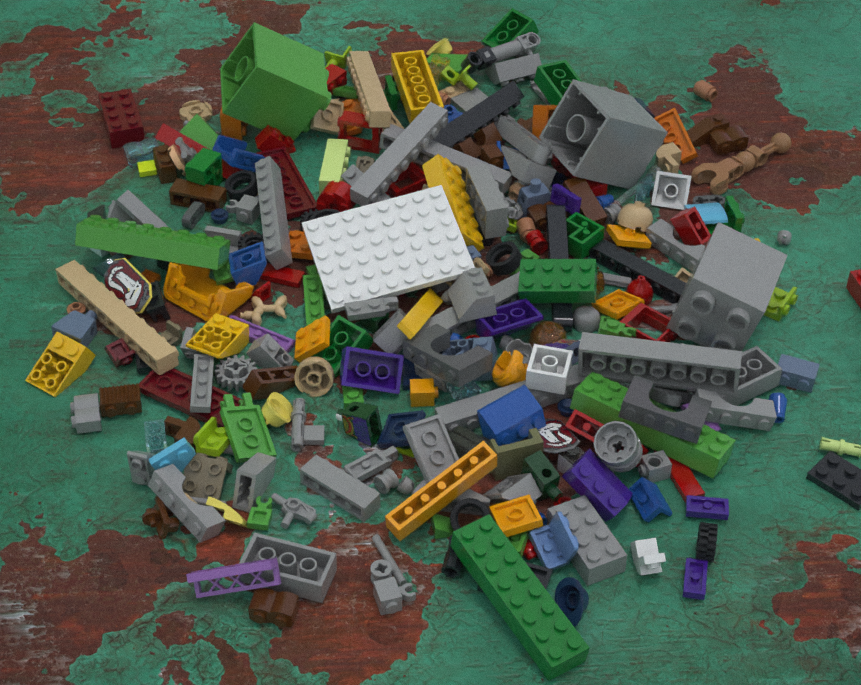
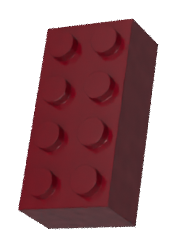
M131 89L98 94L101 115L112 149L145 143L143 124Z

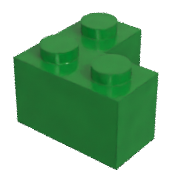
M202 148L186 164V180L203 186L206 184L219 186L223 182L221 153Z
M575 212L566 219L568 254L577 259H584L589 255V250L603 240L605 227L578 212Z

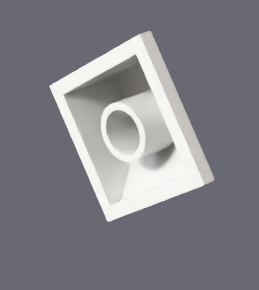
M657 171L651 205L684 210V205H687L692 176Z

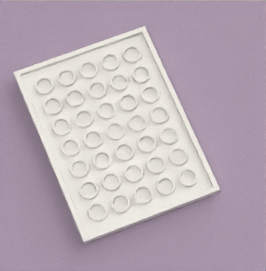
M442 185L302 222V228L332 313L345 310L344 303L394 297L455 280L463 271L475 268Z

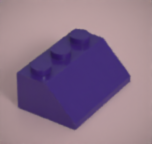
M524 298L496 307L497 315L475 319L476 333L480 337L493 336V339L536 326L544 319V316Z
M346 346L342 349L341 386L399 394L404 355Z
M590 448L562 476L580 496L585 495L605 522L614 518L626 506L633 494Z

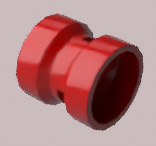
M532 230L526 235L525 240L530 246L531 251L535 254H543L548 249V243L540 230Z

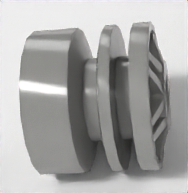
M612 421L600 427L595 435V452L610 470L615 472L630 471L640 462L643 453L642 444L635 431L628 424ZM623 446L624 450H619V452L616 451L617 449H621V447Z

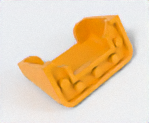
M170 262L163 293L169 301L208 322L215 313L226 317L251 298L254 286L241 282L237 284L235 289L231 290L222 284L217 286L216 281L209 278V268Z

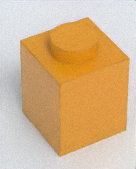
M410 379L411 407L434 406V398H438V386H434V379Z

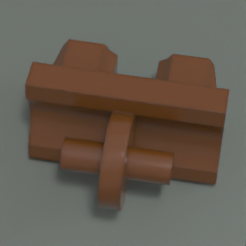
M155 496L156 504L154 507L146 509V512L142 515V521L145 525L156 527L159 539H166L168 532L178 531L180 522L178 518H169L173 517L174 513L158 496Z

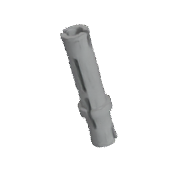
M302 398L293 400V411L290 415L292 421L290 448L294 452H300L304 448V422L307 416L305 413L306 402Z

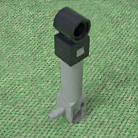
M529 32L516 37L513 41L492 48L487 46L478 49L476 52L472 51L462 61L461 67L464 70L470 64L471 67L467 72L472 74L476 69L480 71L489 68L493 63L514 56L518 58L524 55H532L535 48L540 44V38L536 33Z

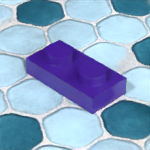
M558 183L552 185L550 201L556 205H565V210L570 214L579 213L582 198Z
M687 495L686 517L728 520L729 499Z
M686 558L682 597L699 600L705 599L708 561Z

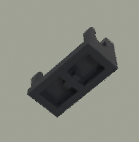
M158 281L152 282V299L146 307L147 314L150 313L154 322H157L156 316L158 314H162L165 320H169L171 318Z

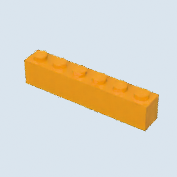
M482 441L385 515L386 527L399 541L403 540L496 468L497 454Z

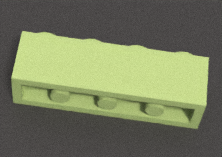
M327 140L319 177V194H321L330 181H344L341 175L347 170L346 167H349V157H351V147H348V140Z

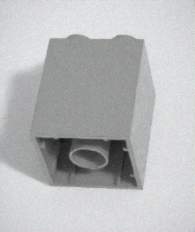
M573 79L539 138L552 148L551 152L573 176L633 189L639 178L644 174L652 157L663 144L668 132L631 95Z
M718 222L690 274L666 328L671 329L681 338L691 340L704 347L742 351L766 311L788 255Z

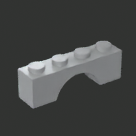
M662 219L649 226L646 236L652 242L651 246L692 271L705 246L703 244L689 246L678 242L673 236L675 227Z
M697 388L695 396L712 401L706 419L708 422L770 431L777 418L773 400L754 397L751 404L736 406L723 400L717 391Z
M171 464L154 470L148 486L201 543L218 536L226 520L213 506L197 504L184 494L182 486L186 477L177 467Z

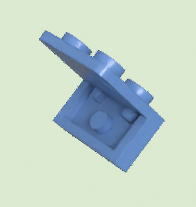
M561 511L555 513L549 525L529 531L528 533L542 566L553 570L568 565L579 547L576 536L572 535L569 528V521L566 516H563Z

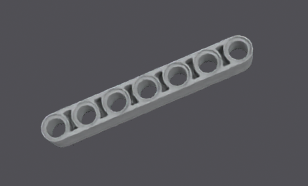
M501 115L496 126L500 135L530 160L546 165L552 148L515 120Z

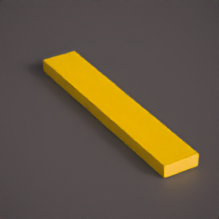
M430 288L397 324V327L411 340L441 305L443 300Z

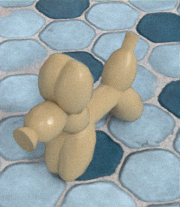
M253 296L251 300L254 311L240 312L241 319H252V323L259 326L262 323L261 315L263 312H275L276 315L286 319L287 316L285 315L284 308L287 305V296L278 297L273 305H264L259 297Z

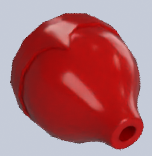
M642 275L631 281L625 291L644 299L645 305L650 304L653 299V288Z

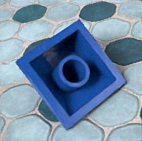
M263 241L229 253L230 271L236 285L241 282L249 283L252 286L257 284L267 265Z

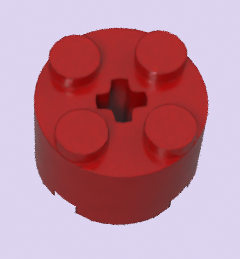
M330 181L319 195L316 209L318 211L321 209H335L340 212L353 209L356 203L350 199V188L352 186L344 181Z

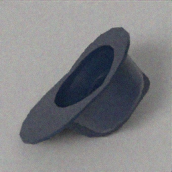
M572 577L562 579L555 590L556 604L574 627L577 626L581 620L582 613L589 604L587 591L577 579Z

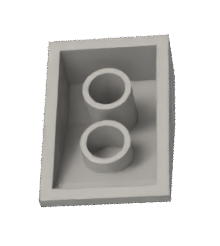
M502 145L501 150L512 175L519 179L518 183L528 186L531 179L538 178L549 190L557 170L547 164H538L530 160L522 152Z

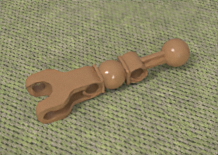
M776 133L771 138L770 144L762 148L752 145L745 149V151L739 152L736 156L726 158L718 163H703L693 169L691 181L698 185L710 183V193L713 195L723 194L727 191L730 182L738 179L745 172H750L753 168L764 165L769 154L773 152L779 154L786 153L791 147V138L786 133Z

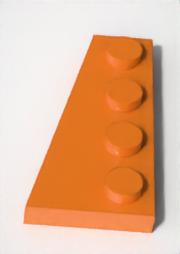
M675 108L654 118L668 132L663 144L673 142L682 151L681 162L683 164L698 157Z

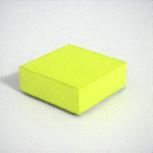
M154 160L137 162L140 177L157 175Z

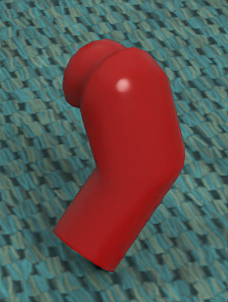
M530 539L527 540L523 552L526 560H531L537 555Z

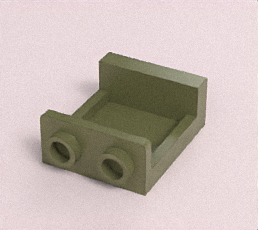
M537 428L529 429L527 440L498 446L495 439H490L489 447L497 454V467L489 472V474L492 473L495 481L505 479L508 476L520 475L524 459L539 450L543 452L544 441Z

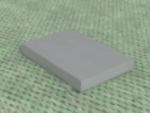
M440 414L402 427L426 484L429 483L430 477L438 476L459 460Z

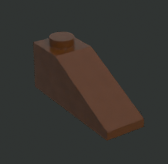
M722 113L704 118L687 130L694 148L708 144L709 133L717 129L725 130L729 127L730 121Z
M298 366L252 369L242 387L247 393H251L252 400L267 399L273 392L281 393L296 386L294 375Z

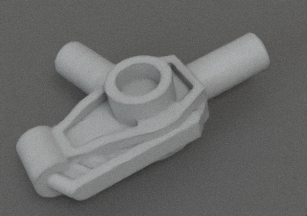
M178 137L175 140L176 145L180 147L181 157L184 162H190L197 154L196 150L185 144L182 137Z
M276 493L271 496L272 501L282 506L281 510L286 514L280 524L284 529L289 527L293 519L304 520L307 524H311L317 518L316 509L297 498L289 497L285 499Z

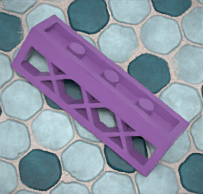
M277 558L198 570L186 574L188 583H194L196 598L281 584ZM272 569L274 581H266L261 577L263 571ZM250 573L255 577L251 584L246 585L240 580L243 574ZM222 577H230L234 580L230 588H225L219 583ZM208 580L213 586L209 591L202 592L200 581Z

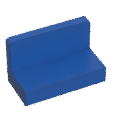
M641 477L629 488L633 493L631 498L644 521L649 523L661 512L668 516L673 514L655 483Z

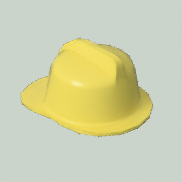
M444 38L433 45L426 54L429 56L432 53L450 54L453 48L448 39Z
M277 392L271 393L261 408L266 425L270 424L277 428L291 421L290 415L293 407L283 395Z

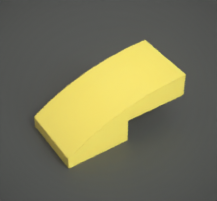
M208 496L207 506H213L216 510L224 512L223 518L227 522L247 528V521L227 504Z

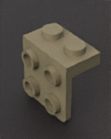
M196 453L184 469L183 475L186 479L182 486L183 492L191 497L208 499L209 496L220 500L226 473H232L233 465L228 462L227 458L216 456V459L208 458L206 454Z

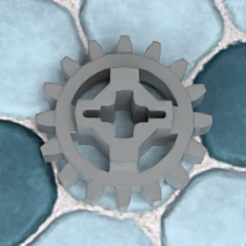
M234 355L232 359L228 356L226 361L220 360V364L216 365L215 370L217 384L221 383L222 388L228 386L229 391L232 388L238 391L251 370L257 369L256 363L251 362V358L245 359L244 355L240 358Z

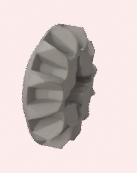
M504 197L505 203H508L510 213L507 214V217L520 219L523 215V208L514 199L511 200L509 197Z

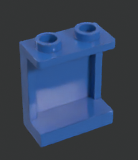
M218 135L212 149L221 153L222 159L230 166L256 172L255 163L265 158L263 155L245 151L247 142L223 135Z

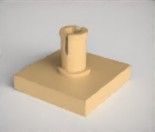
M331 100L326 110H318L311 119L310 129L338 135L340 128L337 126V121L344 112V102Z

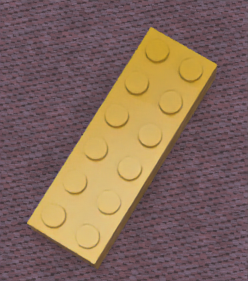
M424 51L391 53V70L409 123L430 102L444 108Z
M437 154L422 165L428 187L432 188L442 185L466 247L474 245L479 252L484 248L482 243L483 237L479 233V225L474 218V209L470 205V197L465 189L466 184L461 177L462 171L457 165L454 166L449 159Z

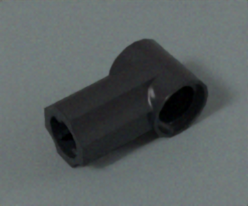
M451 535L441 572L446 577L455 578L460 576L463 563L450 546Z

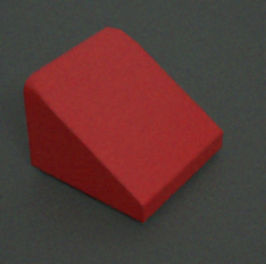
M267 281L251 295V298L257 296L264 302L271 297V282Z

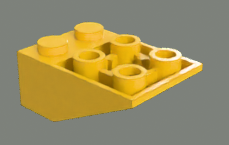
M215 313L185 346L218 359L240 353L249 343V325Z
M56 332L25 381L57 397L86 372L96 355L86 346Z

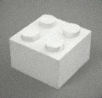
M534 344L526 371L525 386L529 389L564 395L572 368L573 351Z

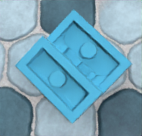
M720 203L684 205V210L695 206L705 224L728 223L726 212Z

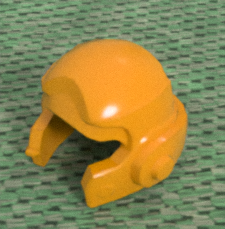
M504 350L492 370L493 381L496 385L505 387L526 380L528 364L523 363L522 353L518 350H514L512 355L510 351Z

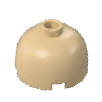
M635 201V203L626 204L620 209L616 222L624 227L633 230L641 228V231L646 232L647 228L653 223V216L650 209L645 207V203Z
M317 356L308 357L296 369L294 375L295 385L299 391L310 394L309 396L311 397L322 396L332 387L334 381L333 368L324 358Z

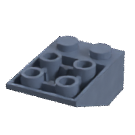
M493 336L450 340V348L439 354L448 356L460 355L479 345L493 353V370L498 352ZM492 370L472 381L493 380Z

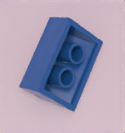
M525 385L477 410L483 439L488 446L490 445V439H495L498 446L519 442L528 437L529 429L537 428L538 430L546 426L542 407Z

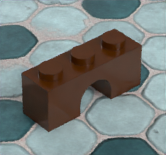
M493 122L473 134L477 145L469 137L452 147V149L474 158L479 157L480 159L482 146L496 144L497 141L501 142L503 138Z

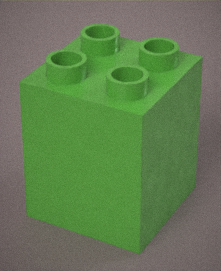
M255 22L220 68L222 113L262 130L267 125L277 128L283 135L291 137L293 141L301 132L307 133L310 130L311 119L318 110H326L331 101L332 95L327 89L329 71L325 69L324 54Z

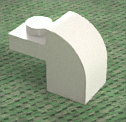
M656 538L637 540L630 543L633 561L639 575L662 572L661 563L666 562L665 553L658 552Z

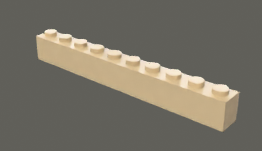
M349 51V56L346 57V66H348V72H350V78H352L360 106L363 108L365 121H368L369 127H390L391 110L369 52Z
M73 260L55 269L58 283L78 302L83 303L88 311H94L97 314V319L119 339L123 338L127 346L131 350L134 349L136 354L158 375L179 365V352L177 348L171 346L165 337H161L153 327L146 324L143 318L137 316L133 309L128 308L123 300H119L113 291H109L104 283L99 282L83 265Z

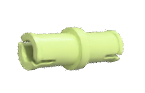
M821 437L820 450L837 452V455L847 454L861 457V445L848 443L843 439L838 441Z

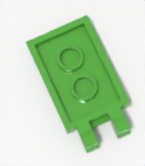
M242 393L243 400H239V406L236 407L232 394H224V401L220 402V415L236 463L247 462L257 452L276 457L277 454L259 405H253L251 393Z

